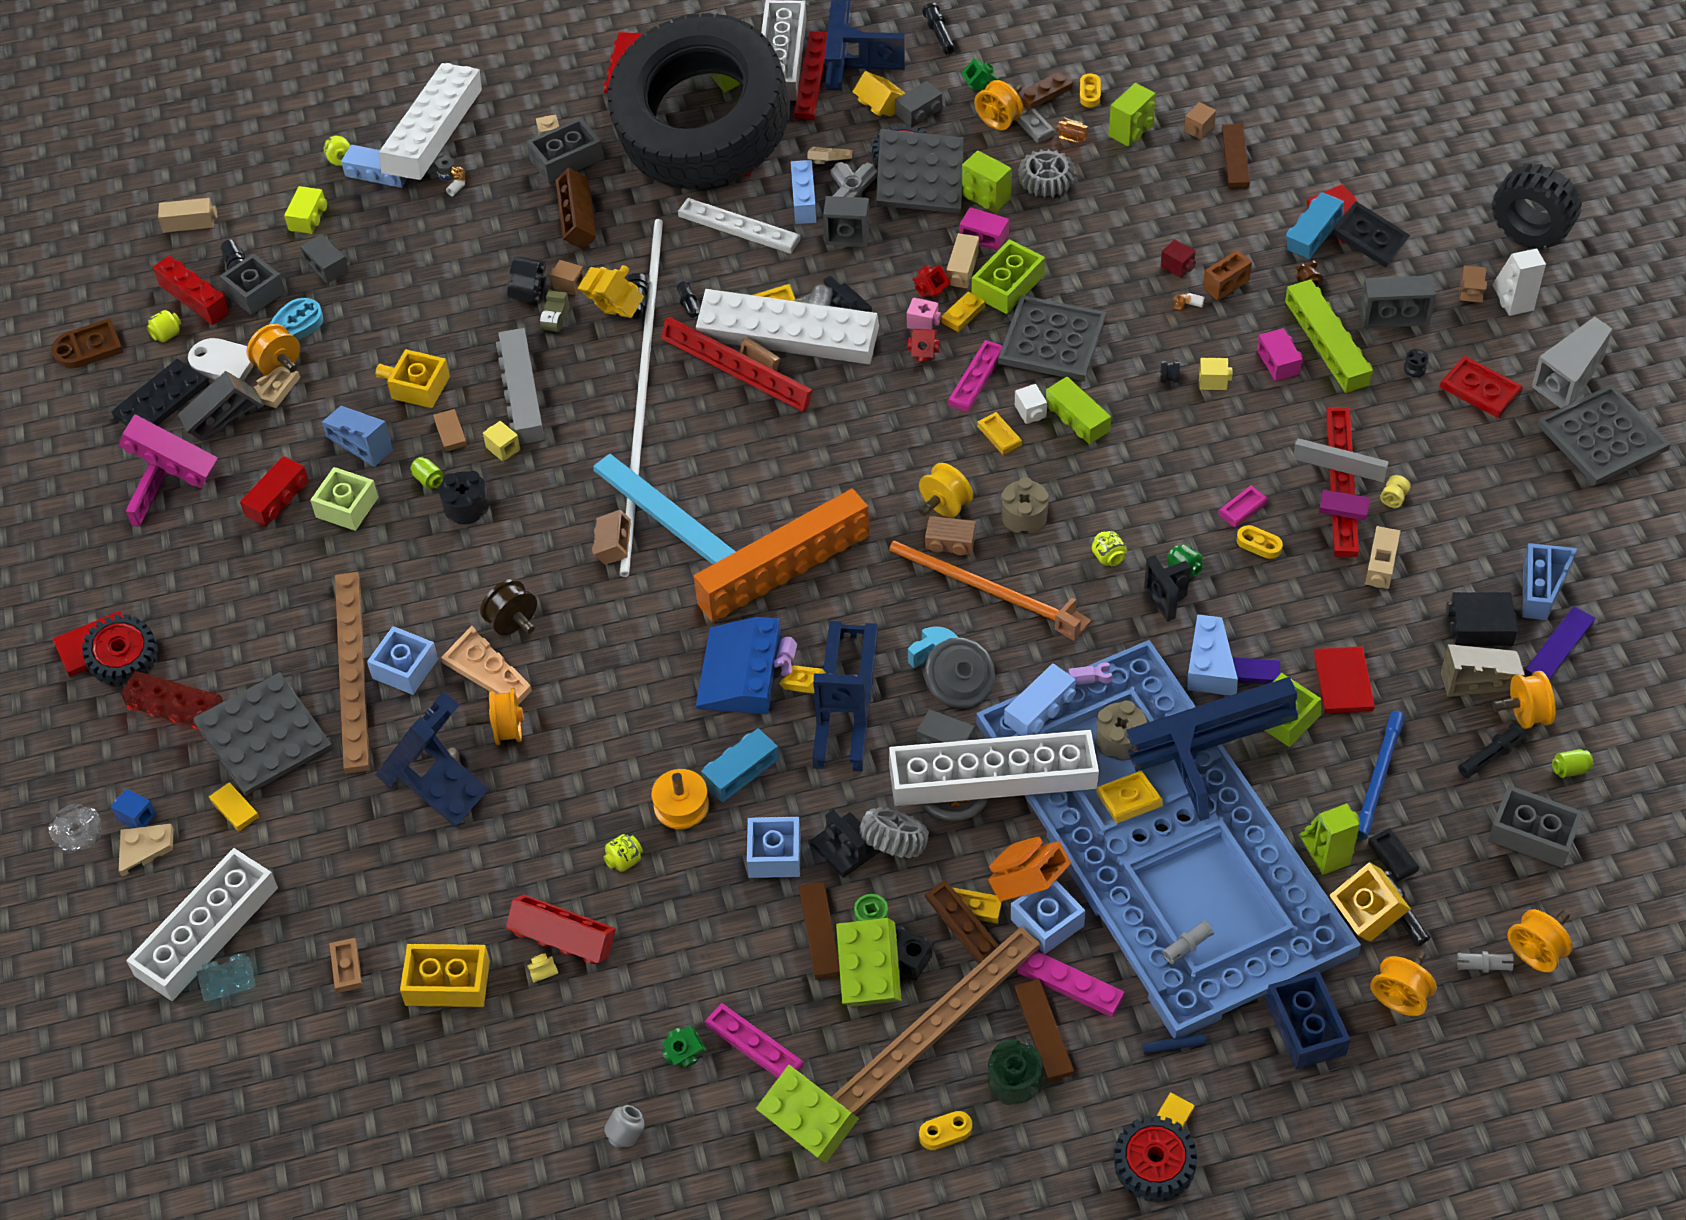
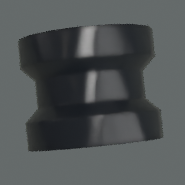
M1421 349L1410 350L1406 355L1404 372L1410 377H1421L1426 373L1429 360L1428 354Z
M1161 360L1160 382L1165 383L1167 380H1171L1174 383H1179L1180 361L1168 363L1166 360Z

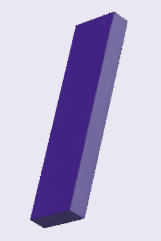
M1573 606L1527 666L1524 674L1532 676L1535 671H1543L1550 681L1592 626L1596 617Z

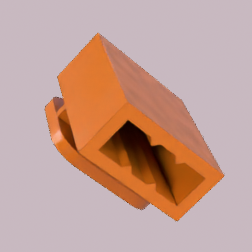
M1034 837L1016 842L1007 847L989 866L993 874L988 881L999 901L1047 890L1071 864L1060 841L1041 846L1043 843L1041 838Z

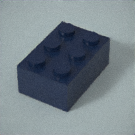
M1319 971L1268 985L1265 1001L1296 1070L1347 1055L1350 1038Z

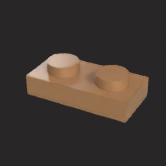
M356 938L329 943L336 993L363 988Z

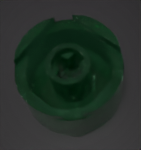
M1015 1039L1003 1041L993 1049L988 1060L987 1080L991 1092L1003 1104L1024 1103L1039 1093L1042 1083L1043 1063L1038 1050L1029 1043L1027 1045Z

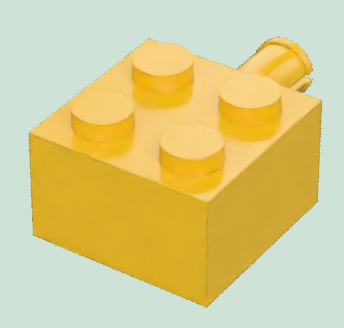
M405 349L395 368L379 364L375 373L377 378L388 379L387 383L392 399L428 408H433L450 378L445 358Z

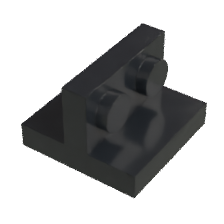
M831 275L823 279L824 295L811 302V304L872 312V306L846 283L840 285Z
M1154 555L1146 560L1144 588L1168 622L1176 618L1177 601L1187 596L1190 566L1185 560L1164 569L1158 558Z
M834 809L825 815V830L811 839V846L842 878H845L881 852V850L874 849L873 846L868 845L861 838L862 836L859 834L861 822L851 812L841 818Z

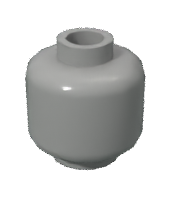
M630 1105L615 1108L605 1124L604 1132L613 1146L618 1148L630 1147L636 1143L645 1127L644 1119L637 1108Z

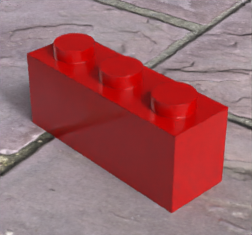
M282 456L240 501L244 516L266 527L292 501L293 497L306 486L309 479L305 466Z

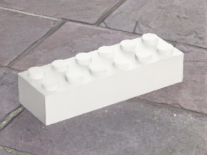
M766 0L761 33L771 43L780 60L790 100L796 101L806 28V2Z
M233 848L126 960L134 976L170 1001H173L278 889L272 872Z

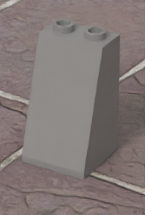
M1593 317L1539 357L1532 387L1559 408L1575 402L1603 361L1612 328L1598 318Z

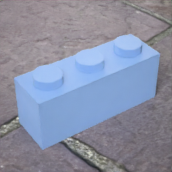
M356 145L349 147L341 161L345 177L403 187L407 180L406 177L381 173L380 150Z
M812 160L791 161L795 224L816 223Z
M1051 664L1004 709V724L1021 736L1037 734L1049 718H1054L1063 704L1069 703L1076 694V679L1055 664Z

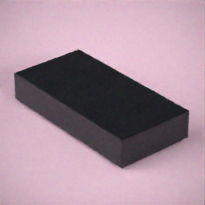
M1390 828L1368 839L1369 846L1387 870L1392 873L1396 882L1419 871V865Z

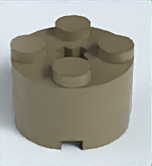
M1023 477L1004 489L1001 500V515L1004 525L1009 530L1020 533V531L1034 533L1046 524L1049 495L1045 488L1030 478Z
M1128 700L1110 704L1099 711L1096 726V745L1100 752L1107 757H1117V760H1129V750H1132L1126 735V729L1147 723L1146 716L1133 702Z

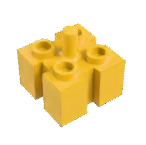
M622 265L620 270L590 267L577 288L588 299H592L594 304L604 313L611 315L618 313L620 316L632 318L644 298L638 291L639 288L625 279L629 272V268L625 265Z

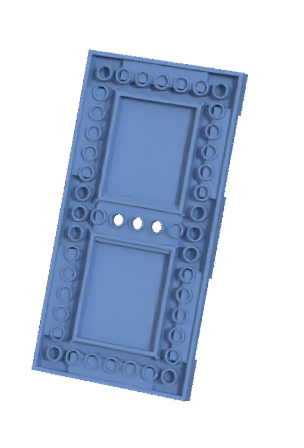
M1150 640L1088 665L1097 667L1101 663H1109V671L1102 673H1112V681L1109 683L1095 681V683L1075 685L1076 694L1069 703L1063 704L1054 718H1049L1037 733L1048 734L1091 730L1099 770L1097 787L1136 773L1131 759L1122 761L1117 760V757H1107L1098 749L1096 745V726L1099 711L1110 704L1128 700L1133 702L1144 713L1148 723L1196 707ZM1018 696L976 713V725L985 739L1021 736L1004 724V709ZM1222 744L1199 751L1196 758L1202 769V774H1200L1202 781L1207 780L1211 790L1209 795L1212 807L1209 808L1210 818L1200 821L1174 760L1142 770L1162 798L1163 806L1117 824L1097 796L1096 789L1025 795L1045 827L1050 843L1060 841L1071 861L1067 870L1095 915H1100L1148 991L1149 1001L1173 1038L1185 1037L1221 1020L1222 1014L1267 994L1268 985L1315 971L1322 973L1358 956L1361 947L1359 941ZM1185 814L1188 815L1191 819L1187 822L1180 821L1177 818V816ZM1158 824L1166 825L1169 829L1167 831L1161 832L1158 831L1155 828V826ZM1141 834L1146 837V840L1139 842L1134 840L1133 836ZM1202 921H1206L1212 927L1214 935L1197 945V950L1194 952H1188L1174 964H1170L1164 958L1162 950L1179 939V935L1183 932L1188 933Z

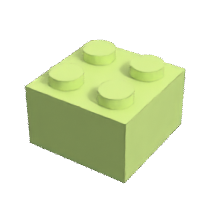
M333 467L310 501L316 518L356 531L379 497L374 480Z

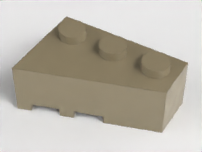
M1450 644L1447 646L1441 670V676L1448 697L1509 691L1514 675L1521 674L1525 676L1517 651Z

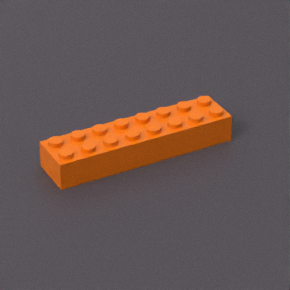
M852 488L693 575L697 604L713 623L720 618L726 617L732 611L746 606L750 601L759 596L766 595L777 586L784 585L788 580L805 573L811 567L825 562L829 557L838 552H843L847 547L856 542L863 541L870 535L868 505Z

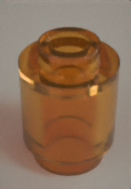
M1065 117L1063 121L1060 120L1058 122L1056 132L1059 133L1060 138L1078 143L1079 141H1085L1089 127L1084 125V122Z

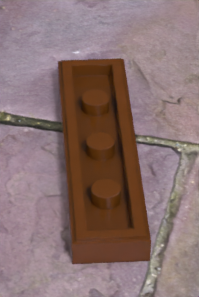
M1222 124L1228 188H1249L1250 177L1243 124Z
M946 879L925 894V899L978 964L999 947V944Z
M824 882L800 885L799 893L815 980L840 976L839 959Z
M1040 979L1015 985L1014 992L1047 1082L1073 1076V1067Z

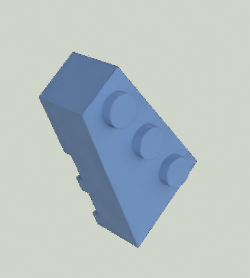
M340 406L322 421L326 437L373 467L393 451L391 437L384 420Z

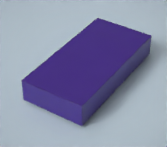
M1232 657L1239 683L1268 684L1280 675V660Z

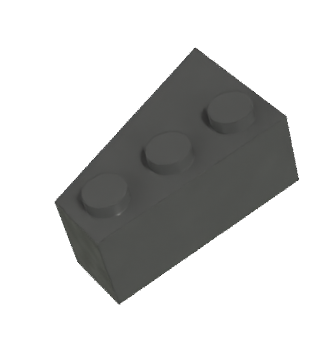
M225 371L178 415L189 434L204 440L227 427L226 423L237 417L240 420L245 417V412L254 407L259 409L264 404L254 387Z

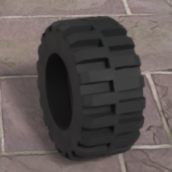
M1525 164L1514 168L1512 172L1508 173L1493 196L1491 207L1493 217L1497 219L1498 227L1504 230V234L1507 237L1511 236L1514 239L1513 241L1524 243L1526 247L1544 248L1546 246L1548 248L1561 243L1567 237L1581 213L1582 203L1579 197L1580 194L1578 189L1573 187L1574 183L1571 179H1566L1564 173L1555 171L1551 166L1543 167V164H1535L1534 166L1532 164ZM1525 199L1537 202L1538 204L1543 206L1548 213L1540 212L1534 209L1526 202Z

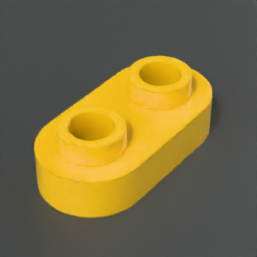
M1085 74L1080 78V103L1088 108L1096 107L1100 103L1101 79L1096 74Z
M1250 525L1241 527L1237 532V544L1245 550L1268 559L1277 558L1282 552V540L1276 535Z
M955 1111L926 1121L919 1130L920 1143L926 1149L937 1150L963 1141L971 1135L972 1120L965 1112ZM956 1121H961L963 1125L956 1126L954 1125V1123ZM931 1130L938 1132L936 1135L928 1134Z

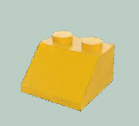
M867 71L863 73L853 90V93L858 96L857 100L866 106L870 105L873 113L878 116L884 114L890 117L896 114L895 99L905 94L888 79Z

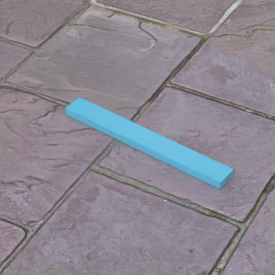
M607 455L593 466L594 472L711 564H715L736 552L613 455Z

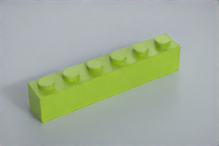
M1312 280L1288 286L1285 303L1344 392L1348 393L1370 386L1371 376L1373 375L1371 364L1367 363L1361 349L1356 347L1352 341L1351 334L1346 332L1340 318L1336 317L1332 311L1330 303L1325 301L1320 288L1316 287Z

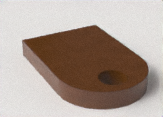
M111 318L60 335L54 341L51 349L56 363L65 368L82 367L123 353ZM68 351L66 354L60 355L61 352Z

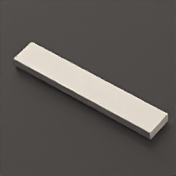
M687 198L678 210V217L790 254L800 241V234Z

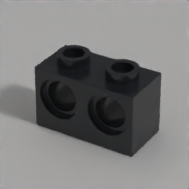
M895 924L899 973L917 981L932 958V944L926 938L915 936L907 932L902 926ZM911 953H917V954H919V955L913 957V956H910L909 954H911Z

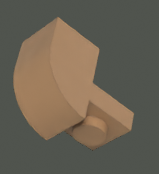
M1463 266L1459 291L1460 301L1483 302V294L1487 287L1485 267Z

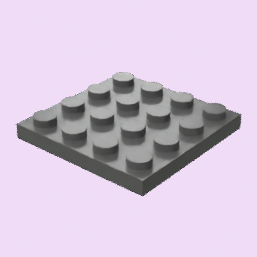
M880 129L876 205L960 213L964 137Z
M1021 295L999 354L998 364L1085 381L1106 320V312Z
M1613 384L1539 418L1537 423L1540 429L1594 486L1668 451L1671 446L1669 441Z
M280 672L193 718L195 725L245 796L332 749L331 742Z

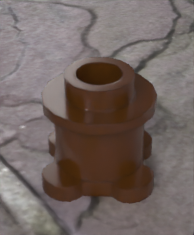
M1316 261L1297 266V281L1312 280L1315 286L1319 287L1323 276L1316 270L1318 266Z

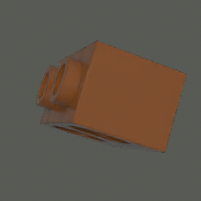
M1238 250L1234 251L1205 270L1203 289L1216 300H1220L1250 281L1252 261Z

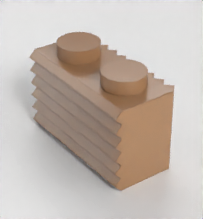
M621 509L596 518L597 525L594 528L595 540L592 546L594 556L604 565L627 558L631 519Z
M929 516L925 534V549L935 553L949 552L960 556L972 555L976 535V521Z

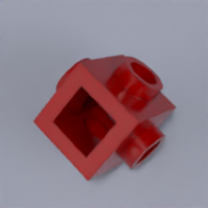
M926 265L917 271V276L912 278L915 283V289L921 294L922 298L927 296L934 298L943 293L942 289L951 284L941 265L934 267Z
M913 329L912 338H908V351H911V356H916L917 361H929L930 357L933 358L935 353H939L940 340L936 339L937 330ZM922 341L927 344L926 349L921 347Z

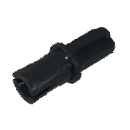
M682 281L678 283L676 288L680 295V304L685 308L689 318L698 316L697 298L692 292L689 282L686 281L685 283Z

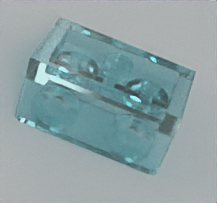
M244 954L229 957V962L218 965V961L202 965L203 970L196 972L204 1002L257 988L251 958H244Z

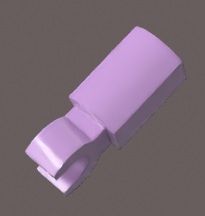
M784 637L780 640L776 659L774 660L775 668L781 666L782 676L792 672L791 663L794 660L797 643L792 637Z
M1106 662L1099 664L1097 667L1087 666L1068 669V674L1076 679L1075 685L1095 683V681H1100L1101 683L1112 681V673H1102L1110 669V664Z

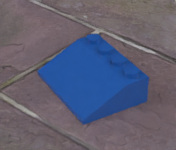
M753 617L710 627L696 709L769 714L776 671L774 660L776 659L781 640L779 618Z

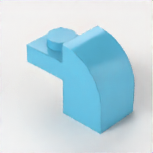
M943 627L923 629L922 640L914 642L908 648V663L913 669L927 661L929 653L937 644L949 638H958L957 635Z

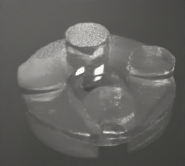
M72 804L62 808L55 815L56 819L53 821V824L50 823L49 834L54 844L61 848L64 853L70 854L75 851H81L99 842L101 839L102 822L98 813L92 807H84L83 804ZM78 824L80 829H78L77 831H71L73 829V825Z

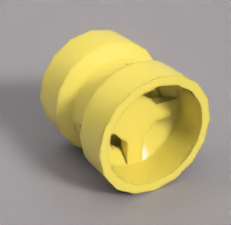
M1392 475L1380 495L1381 501L1392 508L1400 507L1405 499V495H1407L1411 488L1409 481L1402 476Z

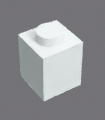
M1036 384L1015 391V407L1025 424L1046 418L1047 402Z

